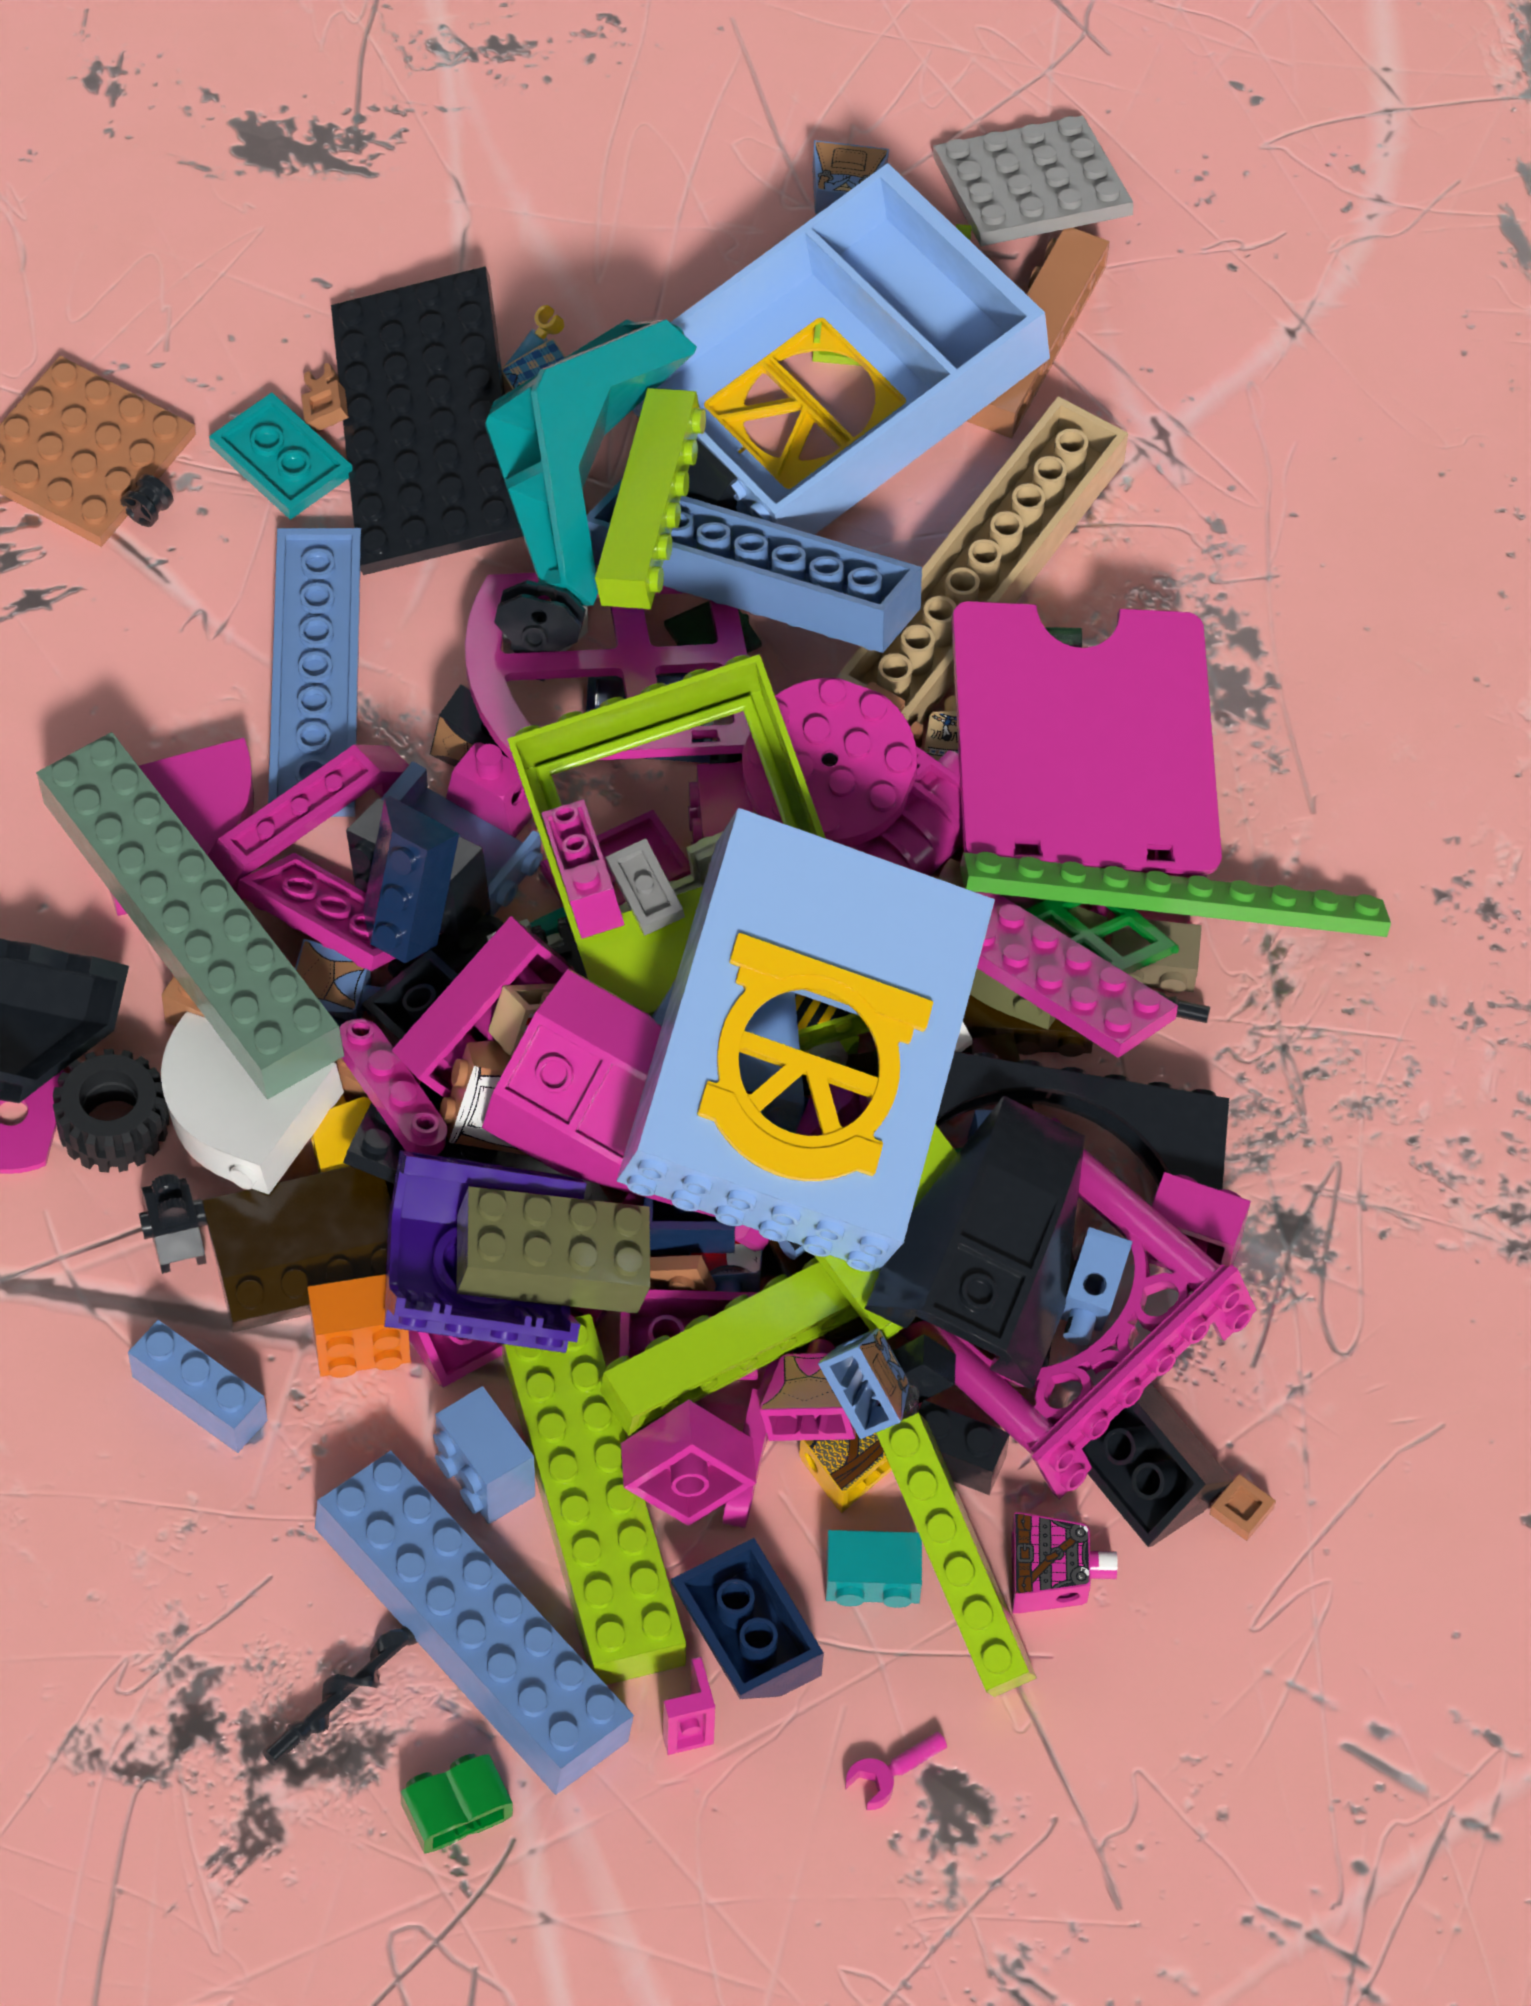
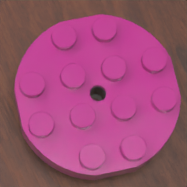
M820 678L804 681L775 695L825 838L847 847H853L877 837L893 825L901 816L915 782L917 772V751L914 736L900 710L883 694L840 678ZM750 731L742 751L743 781L747 796L758 815L783 823Z

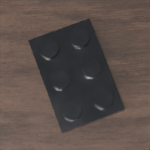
M372 1102L347 1150L343 1163L394 1184L400 1150H406ZM446 1137L444 1149L436 1156L493 1164L498 1151L450 1143Z

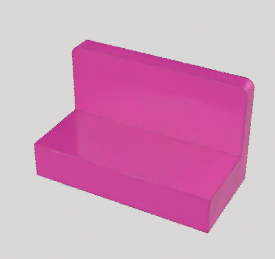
M701 1656L691 1659L690 1695L664 1701L663 1740L667 1755L714 1744L715 1704Z

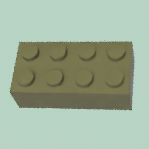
M468 1187L457 1217V1294L638 1314L650 1289V1208L648 1206Z

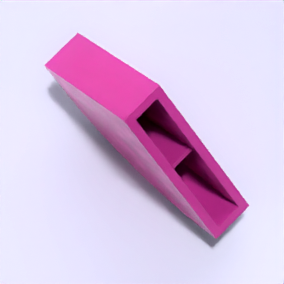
M244 737L139 765L142 772L207 855L218 838L253 814V778L250 755ZM110 892L117 916L127 914Z

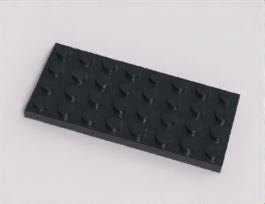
M486 266L331 305L338 378L340 384L345 389L349 417L343 420L347 461L353 468L349 473L354 528H361L360 569L362 574L367 575L523 537L485 427V422L494 401L505 395L491 280Z

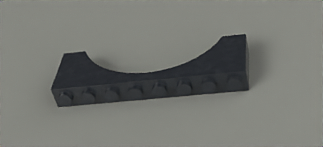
M875 1048L871 1055L869 1075L878 1077V1054ZM955 1050L935 1123L937 1127L968 1111L997 1105L1002 1097L1005 1096L1018 1103H1031L1062 1109L1098 1124L1131 1149L1151 1173L1158 1187L1164 1172L1175 1176H1189L1199 1184L1217 1190L1223 1189L1229 1098L1216 1096L1213 1091L1206 1089L1184 1091L1173 1089L1172 1085L1165 1082L1142 1084L1131 1082L1129 1078L1123 1075L1111 1074L1101 1077L1086 1074L1085 1070L1076 1067L1054 1069L1043 1067L1040 1062L1035 1060L1013 1062L1001 1060L993 1053L979 1052L971 1055L956 1052Z

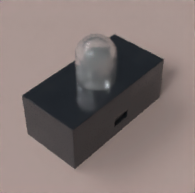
M923 1334L893 1350V1354L909 1383L902 1420L918 1413L919 1403L923 1402V1400H927L955 1385L956 1354L927 1335Z

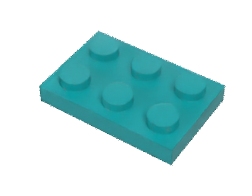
M272 392L209 436L210 447L290 520L349 478V473L353 470L352 465Z

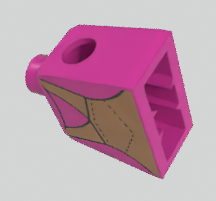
M815 1339L808 1344L807 1354H786L780 1358L760 1406V1413L769 1441L855 1439L856 1431L818 1365L819 1361L835 1348L831 1342L824 1339Z

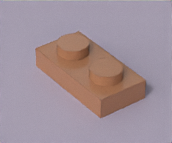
M701 1255L650 1257V1289L715 1291L716 1283Z

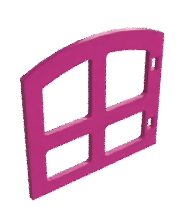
M536 573L487 575L475 597L468 618L465 638L466 675L471 697L482 722L492 738L514 764L507 738L515 736L517 731L531 725L515 702L507 685L508 681L618 676L623 680L627 699L641 694L643 689L656 684V675L684 673L698 669L711 671L725 666L728 660L736 656L747 655L738 608L717 604L709 600L717 640L714 644L653 646L649 640L644 609L610 606L617 644L616 648L504 653L501 651L504 633L494 623L502 592L526 580L538 582ZM663 586L660 593L655 592V595L683 593ZM541 595L538 597V599L551 600L548 596ZM742 711L732 715V724L697 726L598 760L742 753L750 729L745 714ZM717 738V741L692 743V739Z

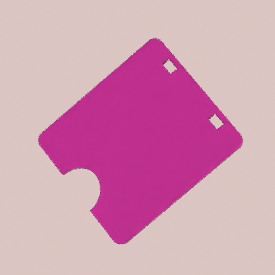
M966 601L957 605L954 609L951 623L964 853L978 854L990 852L1000 857L1018 859L1034 857L1041 861L1062 864L1072 861L1089 867L1106 868L1116 866L1126 871L1146 873L1150 871L1195 875L1213 873L1221 862L1222 851L1204 625L1201 619L1190 612L1119 609L1117 625L1113 634L1101 644L1080 648L1069 646L1054 638L1043 626L1037 612V606L1034 604ZM1015 844L1038 845L1039 855L1014 854ZM1147 849L1170 850L1171 861L1147 860Z

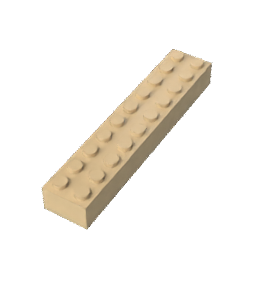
M1058 396L922 568L921 609L884 653L867 650L861 646L838 674L837 678L862 687H866L870 682L881 686L905 700V708L901 713L910 727L915 721L923 724L955 682L951 618L956 606L966 601L1015 604L1124 464L1128 432Z

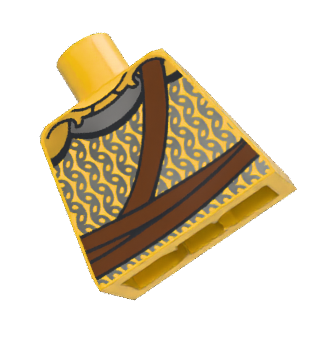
M856 1433L855 1439L800 1440L799 1456L802 1462L841 1513L892 1470L876 1433L860 1439Z

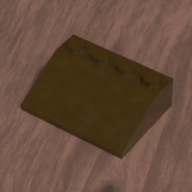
M352 1166L279 1182L269 1195L255 1189H249L202 1200L232 1332L310 1315L308 1286L387 1273L388 1221L391 1207L385 1180Z

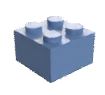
M483 1386L435 1414L437 1433L433 1435V1438L438 1447L435 1460L442 1473L448 1479L454 1476L463 1488L460 1490L461 1497L473 1514L480 1512L486 1522L491 1524L535 1497L534 1455Z

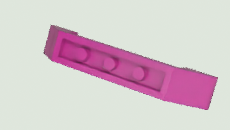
M354 744L218 838L207 856L237 893L239 879L256 870L371 788L382 798L409 764L391 746Z

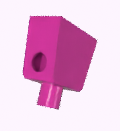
M481 742L474 743L452 771L446 799L516 838L533 817L516 765L508 757L502 755V751L498 746Z

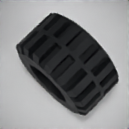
M104 1049V1055L96 1056L93 1051L85 1054L86 1061L82 1063L77 1059L69 1064L70 1074L62 1072L58 1078L59 1087H55L53 1091V1110L59 1139L62 1146L67 1148L68 1155L73 1160L80 1157L81 1165L88 1169H91L95 1164L98 1165L99 1172L109 1173L110 1167H118L119 1172L127 1171L128 1164L135 1162L137 1167L146 1163L145 1155L148 1153L154 1156L160 1150L159 1141L165 1142L168 1135L169 1111L163 1095L160 1074L155 1067L150 1069L149 1061L142 1056L134 1060L133 1053L123 1050L121 1055H115L114 1049ZM109 1101H122L134 1106L128 1114L116 1120L104 1121L89 1116L94 1108Z

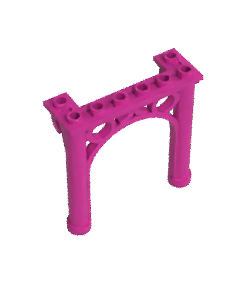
M1050 1118V1119H1053V1120H1055V1121L1061 1123V1122H1060L1058 1119H1056V1118ZM1085 1149L1083 1150L1078 1197L1113 1226L1125 1239L1133 1241L1131 1248L1135 1265L1134 1281L1123 1311L1111 1328L1098 1341L1068 1360L1041 1368L1034 1387H1037L1035 1406L1012 1387L1025 1386L990 1370L992 1360L984 1356L970 1342L927 1321L917 1322L899 1331L909 1342L925 1334L956 1354L955 1385L1031 1454L1052 1493L1059 1500L1068 1491L1077 1489L1084 1482L1087 1473L1092 1469L1082 1448L1090 1440H1095L1103 1435L1110 1421L1124 1408L1134 1405L1141 1397L1143 1390L1157 1376L1166 1374L1175 1364L1176 1358L1190 1344H1195L1203 1339L1211 1324L1217 1335L1225 1341L1232 1333L1239 1332L1245 1328L1250 1322L1252 1314L1257 1310L1235 1266L1231 1264L1227 1268L1224 1264L1220 1266ZM1146 1252H1149L1173 1274L1160 1273L1150 1276L1149 1260ZM1166 1289L1175 1290L1179 1293L1176 1303L1163 1315L1149 1316L1145 1313L1147 1296ZM1139 1320L1142 1328L1151 1333L1132 1349L1133 1342L1139 1334L1135 1327ZM1113 1368L1096 1386H1094L1087 1374V1371L1093 1369L1095 1374H1098L1102 1370ZM1068 1381H1077L1082 1384L1080 1395L1070 1405L1061 1409L1049 1406V1399L1055 1384Z

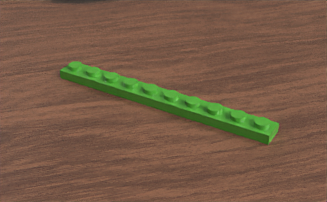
M963 852L960 864L964 888L973 892L1387 937L1391 925L1383 899H1377L1366 894L1348 896L1335 894L1328 890H1317L1315 892L1294 890L1285 885L1268 887L1252 885L1241 880L1223 882L1210 880L1203 876H1192L1190 878L1169 876L1160 871L1143 873L1126 871L1116 866L1106 868L1089 867L1072 861L1064 862L1063 864L1041 861L1034 857H1022L1021 859L1000 857L990 852L978 854Z

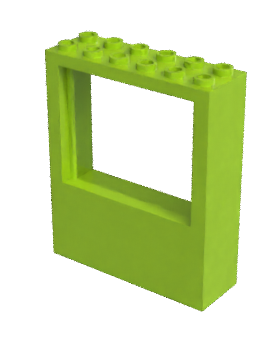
M760 654L752 657L749 655L736 656L728 660L725 666L711 671L698 669L686 674L681 681L669 685L656 683L643 689L639 695L627 699L623 697L611 698L601 703L597 709L585 713L580 711L569 712L559 717L555 723L543 727L538 725L527 726L517 731L515 736L507 738L588 980L643 1010L651 1017L677 977L703 886L676 895L683 908L685 917L650 934L643 935L630 910L621 913L624 926L581 939L541 814L542 812L562 806L552 775L743 711L783 824L825 838Z

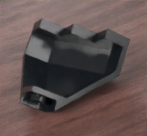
M0 938V1100L13 1103L22 1102L115 1030L129 969L128 965L94 956L67 953L33 943Z

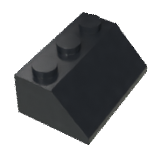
M1151 1383L1143 1390L1141 1397L1134 1405L1124 1408L1110 1421L1103 1435L1095 1440H1090L1082 1448L1092 1466V1469L1087 1474L1147 1547L1154 1546L1203 1513L1233 1481Z

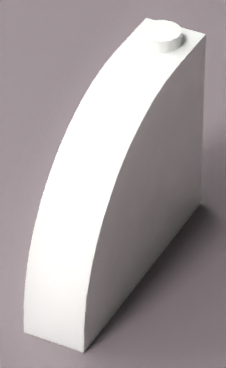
M190 1012L184 1014L173 1030L163 1054L161 1066L163 1095L174 1129L184 1148L196 1161L216 1175L234 1182L243 1189L252 1188L268 1195L315 1133L328 1111L334 1107L344 1093L337 1065L333 1062L267 1100L208 1020Z

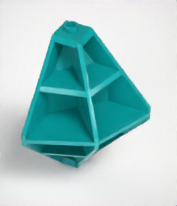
M667 319L641 322L624 320L557 363L540 369L536 376L495 400L485 422V427L533 563L538 583L569 590L582 606L594 605L598 595L595 580L596 568L582 489L603 437L645 399L647 388L656 389L695 353L697 348L684 335V331L680 327L671 324Z

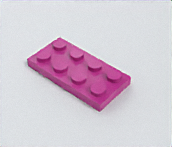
M293 853L239 879L237 895L253 903L256 908L267 911L286 922L289 927L300 930L316 939L324 947L344 955L354 961L357 966L373 971L396 959L370 944L363 913L366 893L304 857Z

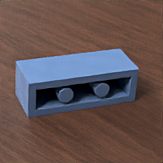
M157 1320L128 1351L133 1378L235 1452L239 1453L268 1421L264 1395L160 1320Z

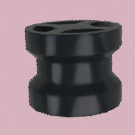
M144 474L135 483L136 489L134 491H127L120 501L122 506H127L126 514L142 526L152 527L159 519L158 513L167 510L174 502L171 491L163 482L152 475Z

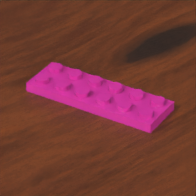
M976 892L995 899L977 969L1119 1058L1176 1019L1177 1004L1002 895Z

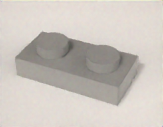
M643 839L605 857L607 865L644 936L685 917L683 908L647 839Z

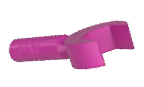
M937 1731L894 1757L888 1766L874 1758L859 1760L847 1772L845 1790L858 1778L875 1781L878 1793L867 1803L866 1810L879 1809L886 1805L892 1796L894 1776L904 1775L946 1749V1741Z

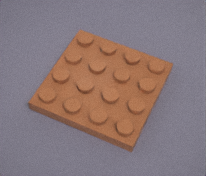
M59 356L0 424V494L102 547L128 516L126 514L127 506L121 505V498L127 491H134L136 489L135 483L142 475L148 474L159 479L196 435L195 425L84 367Z

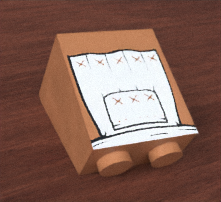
M496 1040L467 1043L462 1059H456L453 1065L451 1076L453 1087L450 1096L442 1099L439 1114L447 1125V1138L450 1143L530 1156L482 1128L492 1093L512 1057L502 1049V1046Z

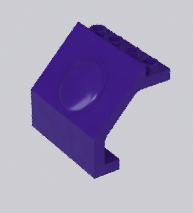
M400 1150L388 1221L384 1327L566 1353L568 1341L577 1342L580 1323L571 1316L570 1306L457 1294V1217L468 1187L584 1199L587 1183L582 1179L567 1175Z

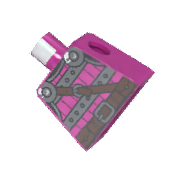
M1014 1512L1011 1530L1012 1613H1026L1083 1605L1088 1601L1091 1579H1117V1551H1090V1528L1086 1524Z

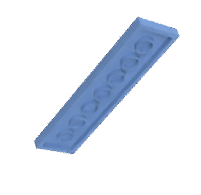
M277 528L268 804L349 747L357 744L361 528ZM356 800L331 817H355Z

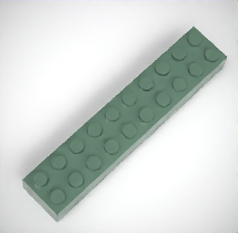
M112 732L36 772L46 807L267 1100L344 1057L339 1025Z

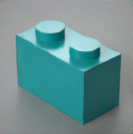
M828 1530L826 1601H836L842 1606L849 1607L858 1606L864 1602H878L893 1608H902L909 1606L911 1603H920L922 1588V1540L918 1532Z

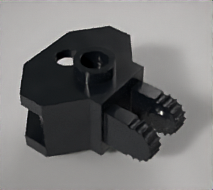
M526 580L503 590L494 623L512 642L510 650L513 653L555 652L578 642L586 609L567 589ZM541 595L548 596L551 602L538 599V597Z
M163 1174L155 1178L151 1186L142 1187L146 1211L138 1213L144 1239L153 1238L162 1274L171 1272L169 1263L195 1257L197 1265L206 1264V1256L199 1227L207 1225L205 1211L201 1199L192 1200L186 1178L179 1179L174 1174Z

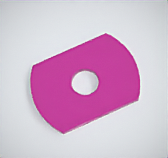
M64 1070L21 1102L28 1109V1114L21 1123L12 1126L0 1123V1174L29 1172L46 1166L57 1128L53 1110V1091L55 1087H59L58 1078ZM0 1100V1106L7 1101Z

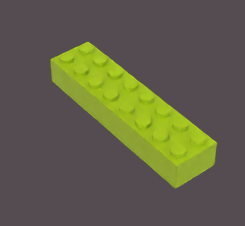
M587 1314L574 1317L580 1323L578 1341H568L566 1353L502 1344V1358L526 1446L534 1455L536 1482L586 1662L606 1685L686 1666V1641L646 1502L625 1489L623 1485L621 1443L627 1440L625 1430L600 1392L606 1364L592 1316Z

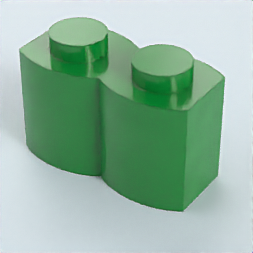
M476 1754L464 1755L456 1759L445 1773L432 1775L430 1772L419 1774L406 1783V1788L401 1791V1806L424 1854L443 1849L468 1835L482 1832L513 1816V1802L489 1754L478 1757Z

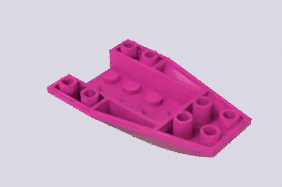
M567 969L535 1012L492 1093L482 1128L559 1173L636 1194L630 1191L627 1185L616 1180L662 1026L648 1013L571 969ZM657 1195L643 1196L673 1205L672 1200ZM701 1210L695 1211V1212H699V1213H702V1214H706V1215L715 1217V1215L706 1213V1212L701 1211Z

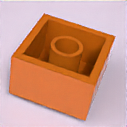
M386 1274L307 1287L320 1377L331 1375L335 1378H343L353 1375L356 1371L373 1368L392 1370L401 1364L411 1362L409 1331L384 1327Z

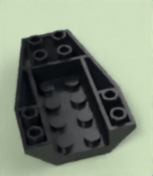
M1003 1096L912 1211L904 1243L880 1269L864 1309L905 1329L917 1316L995 1354L990 1370L1032 1389L1065 1309L1085 1135Z

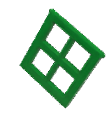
M1045 900L1025 909L1042 921L1052 919L1072 936V940L1128 975L1179 952V945L1135 909L1106 906L1118 917L1091 929L1068 912V910L1082 903ZM1129 925L1146 939L1150 945L1122 957L1105 943L1101 937Z

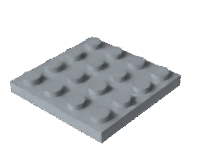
M1083 115L1077 117L1068 116L1057 121L1029 124L1023 128L1003 132L995 131L983 136L963 140L954 139L948 143L933 145L934 160L968 224L971 225L980 246L1133 215V201Z

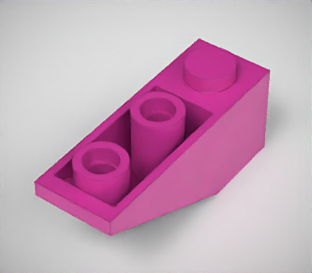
M584 799L542 812L541 814L581 939L624 926L614 888Z

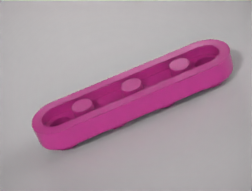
M357 1018L344 1022L339 1027L344 1051L342 1059L406 1151L429 1155L439 1154L446 1144L447 1125L405 1064L391 1051L393 1047L381 1029L375 1023L366 1019Z

